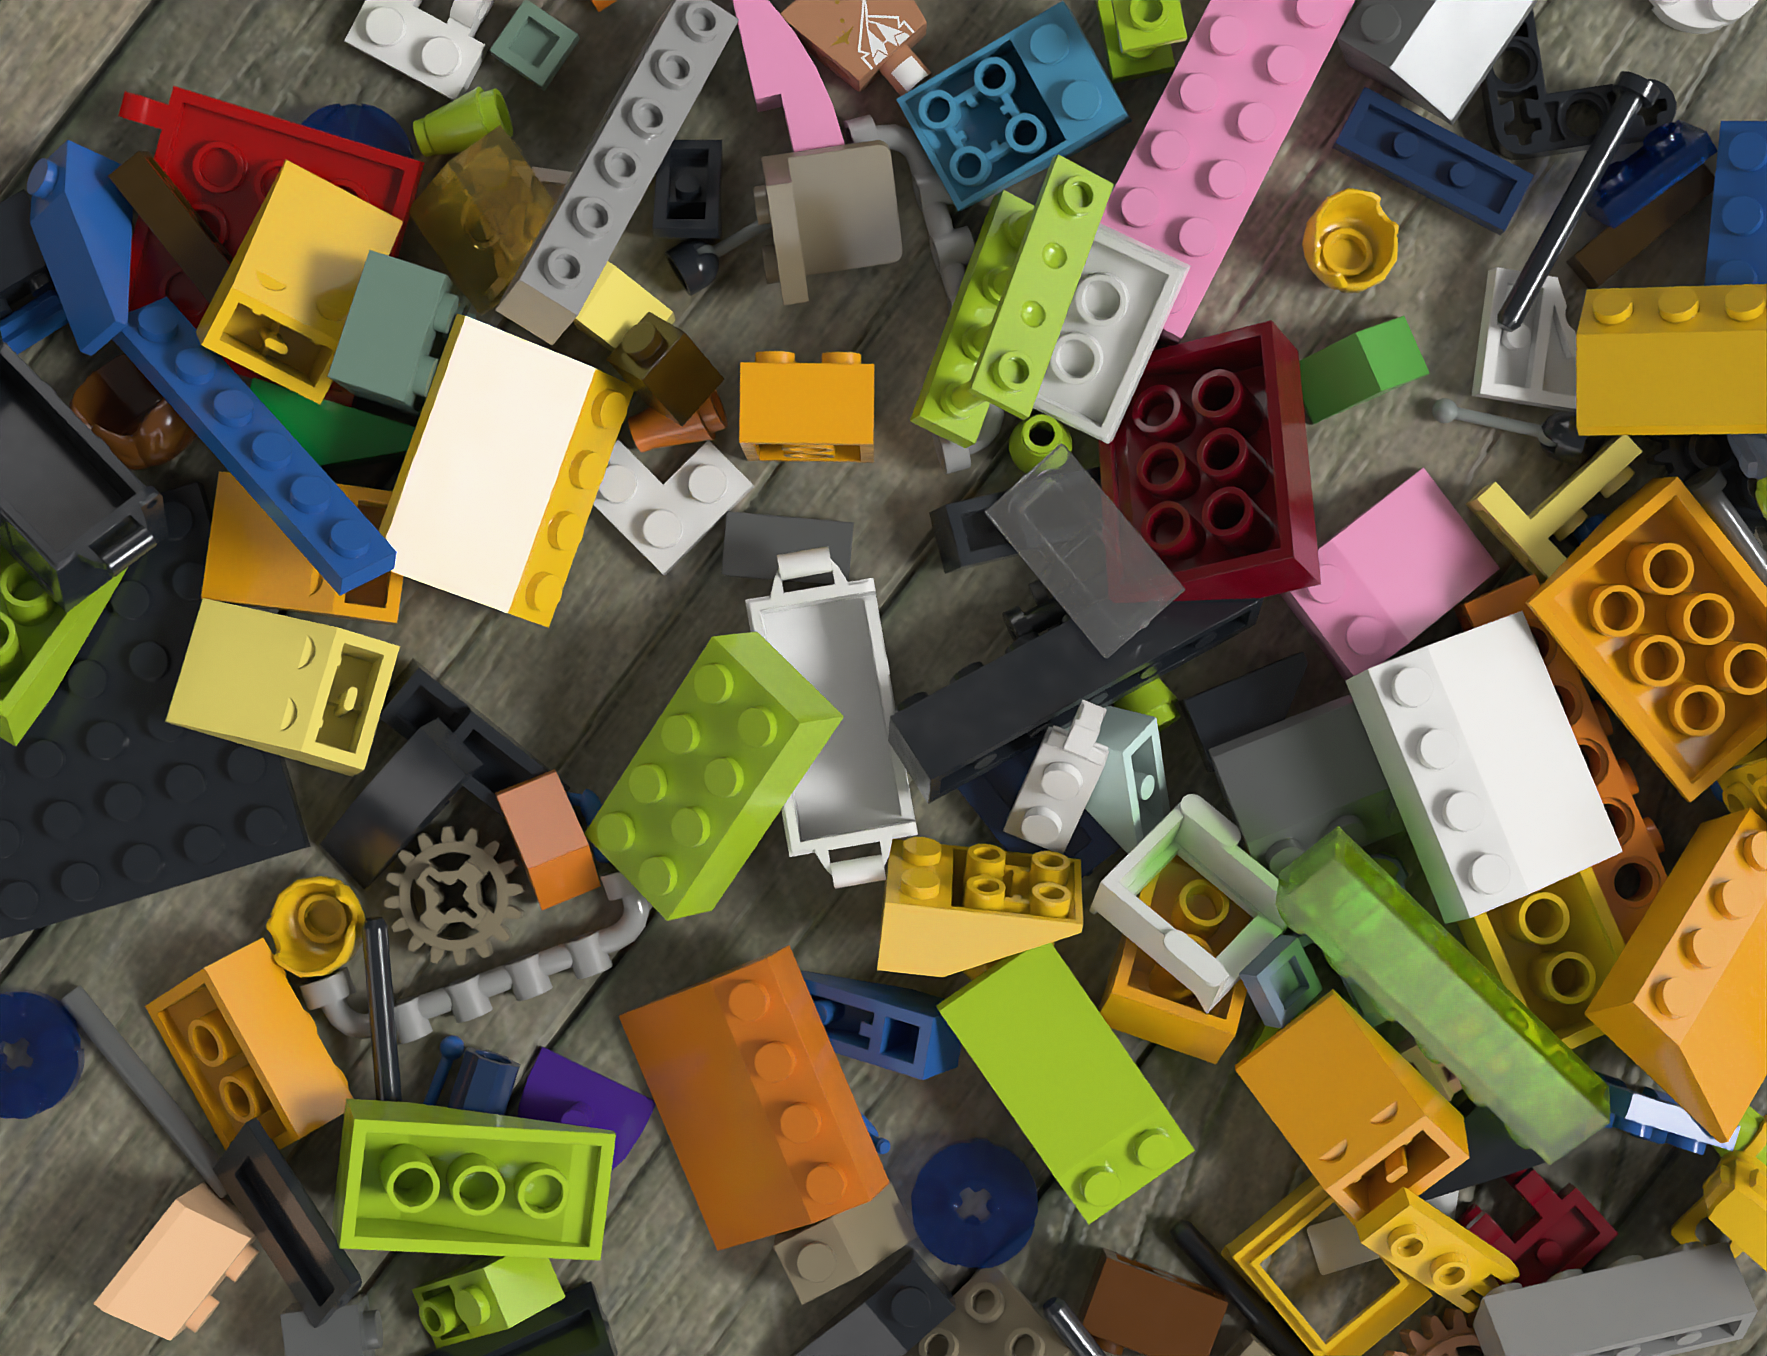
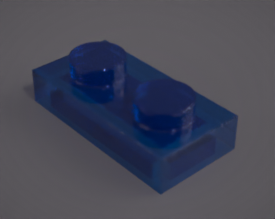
M1679 119L1676 122L1663 124L1651 131L1643 141L1644 146L1624 161H1616L1609 164L1585 208L1588 216L1615 229L1718 152L1707 131Z

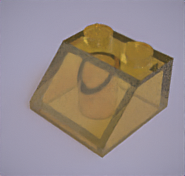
M500 125L447 162L411 205L409 214L478 314L483 316L501 301L556 200L515 141Z

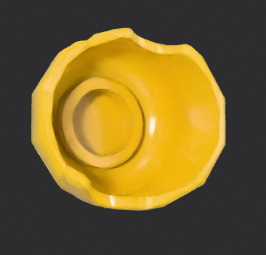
M1346 188L1328 196L1306 223L1302 240L1304 257L1309 268L1317 278L1333 290H1339L1342 293H1360L1381 283L1397 261L1399 225L1390 220L1380 206L1381 198L1374 192Z
M327 875L297 879L278 894L271 917L266 924V928L271 933L276 947V954L273 958L280 967L300 978L330 974L352 960L362 945V925L365 921V915L354 891L349 886L344 885L341 880Z

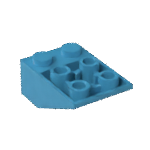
M1063 0L896 99L958 211L972 206L1048 168L1052 158L1059 154L1064 158L1071 157L1132 122L1072 11Z

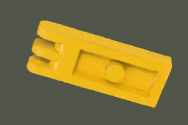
M1404 1186L1355 1223L1361 1244L1466 1313H1471L1481 1304L1474 1291L1482 1296H1486L1488 1292L1499 1287L1493 1275L1506 1284L1511 1283L1520 1275L1516 1265L1510 1258Z

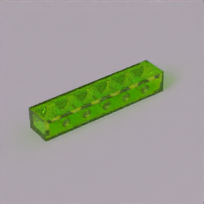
M1339 826L1280 871L1275 905L1286 925L1298 934L1305 933L1323 950L1330 966L1342 977L1349 978L1351 976L1368 992L1372 1004L1384 1018L1389 1021L1397 1020L1414 1036L1418 1048L1428 1060L1434 1064L1442 1063L1459 1079L1464 1092L1476 1105L1480 1107L1487 1105L1504 1122L1509 1135L1520 1147L1524 1149L1532 1148L1545 1162L1551 1165L1610 1123L1609 1086Z

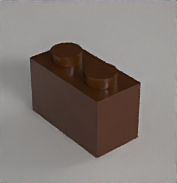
M1102 1248L1077 1317L1100 1348L1114 1355L1121 1356L1126 1347L1147 1356H1209L1229 1302L1221 1291Z

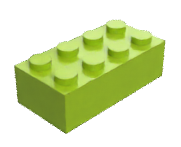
M758 632L712 636L584 835L666 921L712 911L844 716Z

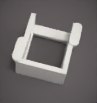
M1188 794L1100 882L1089 911L1094 915L1097 912L1191 990L1198 998L1205 1013L1208 1014L1241 979L1239 973L1279 935H1283L1286 932L1302 898L1237 846L1241 839V832L1235 824L1202 797L1196 794ZM1176 855L1181 857L1254 918L1216 958L1187 934L1173 928L1136 897Z

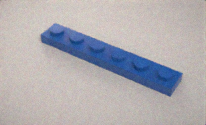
M168 297L128 313L127 326L113 337L112 340L339 596L395 568L397 551L218 353L200 344L195 332L197 329Z

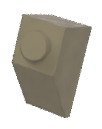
M888 1178L890 1183L870 1202L813 1224L775 1235L773 1247L802 1305L862 1275L918 1237L890 1178Z

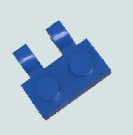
M1592 1070L1589 1083L1596 1086L1591 1102L1594 1108L1581 1107L1577 1117L1578 1120L1603 1128L1615 1127L1629 1132L1631 1136L1656 1144L1668 1143L1704 1155L1707 1143L1731 1151L1734 1150L1741 1126H1737L1729 1142L1719 1143L1667 1093L1646 1086L1643 1093L1627 1089L1625 1082L1621 1079Z

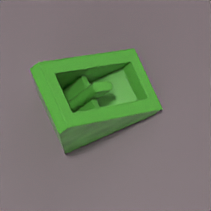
M1405 316L1355 332L1299 361L1303 404L1312 425L1430 374Z

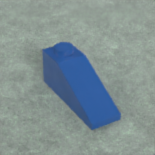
M67 140L49 158L40 159L34 165L29 175L27 191L32 195L30 225L79 350L92 356L127 326L133 207L108 177L109 174L122 164Z
M800 970L835 1053L920 1080H925L958 1067L962 1043L936 1007V1005L945 1000L944 998L909 988Z

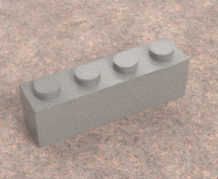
M1695 1241L1682 1244L1671 1250L1667 1255L1644 1260L1640 1255L1627 1256L1613 1262L1607 1269L1584 1274L1580 1269L1566 1270L1552 1276L1546 1283L1523 1288L1520 1283L1501 1285L1488 1292L1482 1298L1472 1325L1484 1356H1671L1743 1339L1758 1310L1728 1242L1704 1246L1702 1242Z

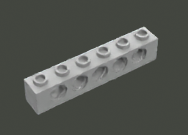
M672 0L656 22L499 302L496 308L497 312L551 345L556 342L574 321L737 25L738 18L710 0Z

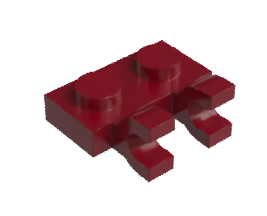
M1532 1167L1502 1176L1536 1212L1510 1238L1475 1203L1456 1219L1461 1226L1513 1261L1520 1275L1511 1283H1520L1523 1288L1546 1283L1552 1276L1566 1270L1581 1269L1618 1235L1617 1231L1574 1185L1568 1183L1556 1194ZM1493 1275L1499 1286L1506 1284Z

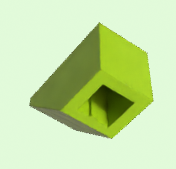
M486 1256L412 1289L419 1306L420 1320L427 1332L431 1334L436 1348L509 1329L565 1298L549 1258Z

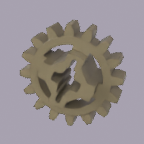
M454 826L443 827L442 843L439 844L436 843L429 833H423L418 836L419 846L422 850L421 853L416 854L413 851L404 849L398 854L401 861L407 866L405 872H392L387 875L386 880L400 888L399 895L384 900L385 907L400 908L403 916L391 926L392 930L398 932L409 928L413 932L414 936L408 945V949L411 952L417 951L425 944L432 946L430 953L432 963H440L446 956L447 951H453L457 966L465 965L469 961L470 948L472 947L483 958L492 955L493 949L489 939L493 936L503 942L509 941L513 935L509 928L504 925L506 918L520 919L524 915V910L511 904L512 896L526 891V884L510 883L508 876L520 865L518 860L500 862L497 855L502 849L503 842L499 839L492 841L485 848L480 846V829L470 828L465 835L464 841H458V835ZM449 852L464 853L471 856L460 869L447 870L440 863L432 860L439 855ZM490 874H492L497 888L495 910L486 901L484 881ZM463 881L468 886L463 893V897L469 902L468 907L471 909L460 905L449 910L444 905L449 895L442 888L443 884L441 882L453 885ZM416 883L425 890L427 910L421 917L417 911L414 899ZM465 922L472 929L476 928L479 931L475 935L465 938H450L440 935L450 923Z

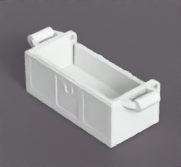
M828 546L777 555L779 569L774 578L771 595L745 600L750 631L758 632L844 716L781 809L789 857L816 853L824 868L832 875L835 889L886 880L884 866L889 857L892 839L918 835L907 770L888 742L890 716L894 715L896 707L874 578L848 582L840 568L831 560ZM833 572L835 582L833 585L786 593L783 591L782 580ZM880 841L882 854L830 863L828 850Z

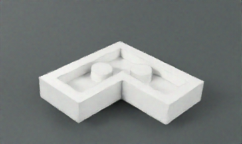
M618 440L614 445L606 467L605 476L600 484L593 505L665 576L727 515V511L730 512L754 488V485L709 440L664 484Z

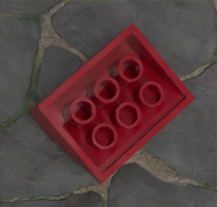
M1272 320L1154 350L1114 439L1109 444L1098 439L1109 599L1114 604L1249 599L1321 585L1298 350Z

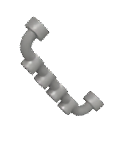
M870 114L844 121L847 144L881 140L887 143L889 149L898 151L906 157L912 174L915 198L920 211L923 212L929 233L932 257L938 272L941 274L950 314L966 271L965 266L968 265L975 247L968 226L953 228L947 205L954 204L913 130L896 124L875 126ZM990 403L976 443L967 448H963L932 433L936 454L945 475L971 468L970 455L988 447L1000 433L1005 417L1003 409Z
M617 868L601 874L600 878L608 900L620 898L623 900V915L617 923L601 930L598 929L580 934L546 950L525 954L491 970L459 978L446 984L444 987L425 994L410 996L394 1002L397 1044L409 1043L430 1034L433 1030L429 1019L450 1011L453 1012L457 1023L480 1017L493 1010L489 997L510 989L513 990L517 1001L527 1000L543 994L553 988L549 975L572 967L576 978L584 979L611 968L613 965L609 953L618 951L635 941L645 928L650 910L648 901ZM348 967L338 968L324 976L313 977L299 985L308 1010L321 1007L331 1025L343 1034L359 1039L371 1038L369 1013L362 1014L354 1011L346 1001V997L356 992Z

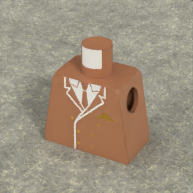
M795 0L780 13L793 29L805 50L858 92L867 88L880 75H883L902 96L928 81L932 76L930 70L911 50L924 38L927 29V22L914 0Z

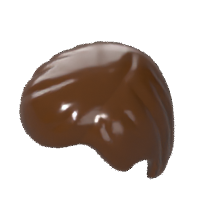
M125 353L114 357L101 368L93 371L73 393L69 403V408L97 437H100L110 447L112 453L130 470H142L151 466H160L168 463L181 454L197 436Z

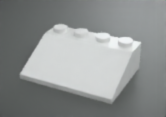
M1523 611L1371 667L1345 680L1445 924L1475 917L1623 852Z

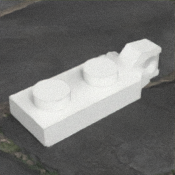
M1082 699L1068 731L1055 725L1048 727L1009 813L1004 832L1061 854L1064 853L1104 769L1109 754V747L1096 742L1101 730L1100 725L1107 709Z

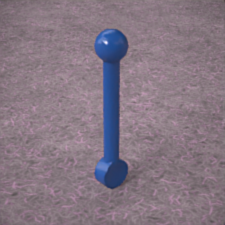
M446 1036L440 1043L439 1048L442 1057L423 1104L436 1106L453 1061L459 1059L464 1053V1042L458 1036Z

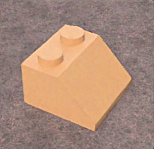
M202 1182L175 1199L93 1304L105 1313L169 1341L186 1327L196 1333L220 1303L212 1296L226 1276L236 1282L260 1251L251 1245L256 1236L238 1208L224 1197L220 1199L210 1186Z

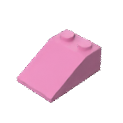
M1422 468L1318 546L1321 585L1280 593V595L1343 679L1347 680L1385 662L1500 568L1427 471Z

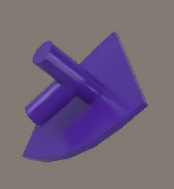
M542 1047L528 1076L518 1107V1117L614 1131L616 1138L612 1163L613 1170L631 1151L642 1134L656 1104L653 1099L548 1048Z

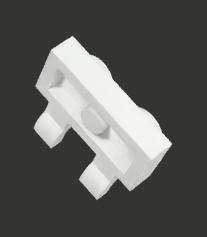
M365 0L344 40L346 43L452 101L466 94L489 50L485 44L474 39V36L494 3L493 0H454L447 23L420 10L419 6L422 0Z

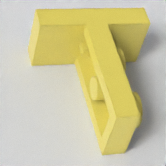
M1619 435L1610 439L1528 515L1522 511L1497 482L1483 487L1466 503V506L1530 575L1536 574L1539 584H1542L1567 559L1548 538L1554 535L1558 541H1561L1580 526L1588 517L1582 507L1598 492L1605 498H1608L1620 489L1635 474L1629 464L1643 451L1628 435Z

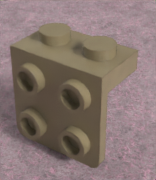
M873 140L761 157L765 185L753 186L758 225L771 224L774 244L761 246L767 284L780 283L783 306L809 302L805 277L807 275L894 263L901 258L903 247L892 158L887 143L881 140Z
M994 1265L982 1267L954 1295L956 1310L905 1353V1356H1074L1049 1323L1003 1271Z

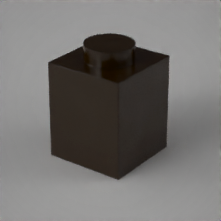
M648 312L637 325L633 326L626 333L623 341L607 358L609 363L646 405L682 427L724 380L723 376L684 331L651 312Z

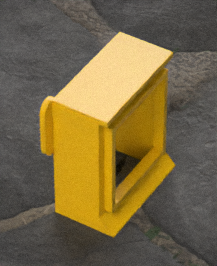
M1311 1175L1236 1239L1225 1245L1221 1255L1266 1303L1270 1302L1314 1356H1362L1433 1297V1295L1424 1284L1379 1255L1398 1278V1281L1324 1342L1260 1265L1262 1261L1333 1202H1335L1355 1227L1357 1221L1323 1189L1314 1175Z

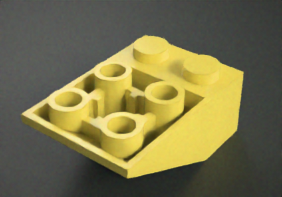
M203 598L165 722L353 777L365 769L400 646L334 626Z

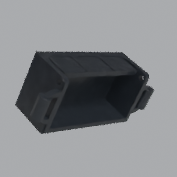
M0 331V544L67 613L169 536L163 497L153 486L146 487L112 453L110 447L100 437H97L57 396V393L47 382L44 383L5 342L3 343Z

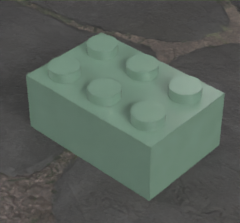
M369 250L327 377L359 399L419 418L456 315L461 314L476 320V314L469 312L472 303L446 274Z

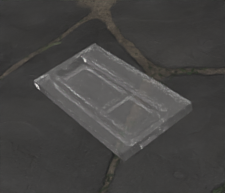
M1062 443L1029 473L1023 475L1019 482L985 511L986 515L1104 658L1108 659L1139 630L1147 627L1156 615L1186 590Z

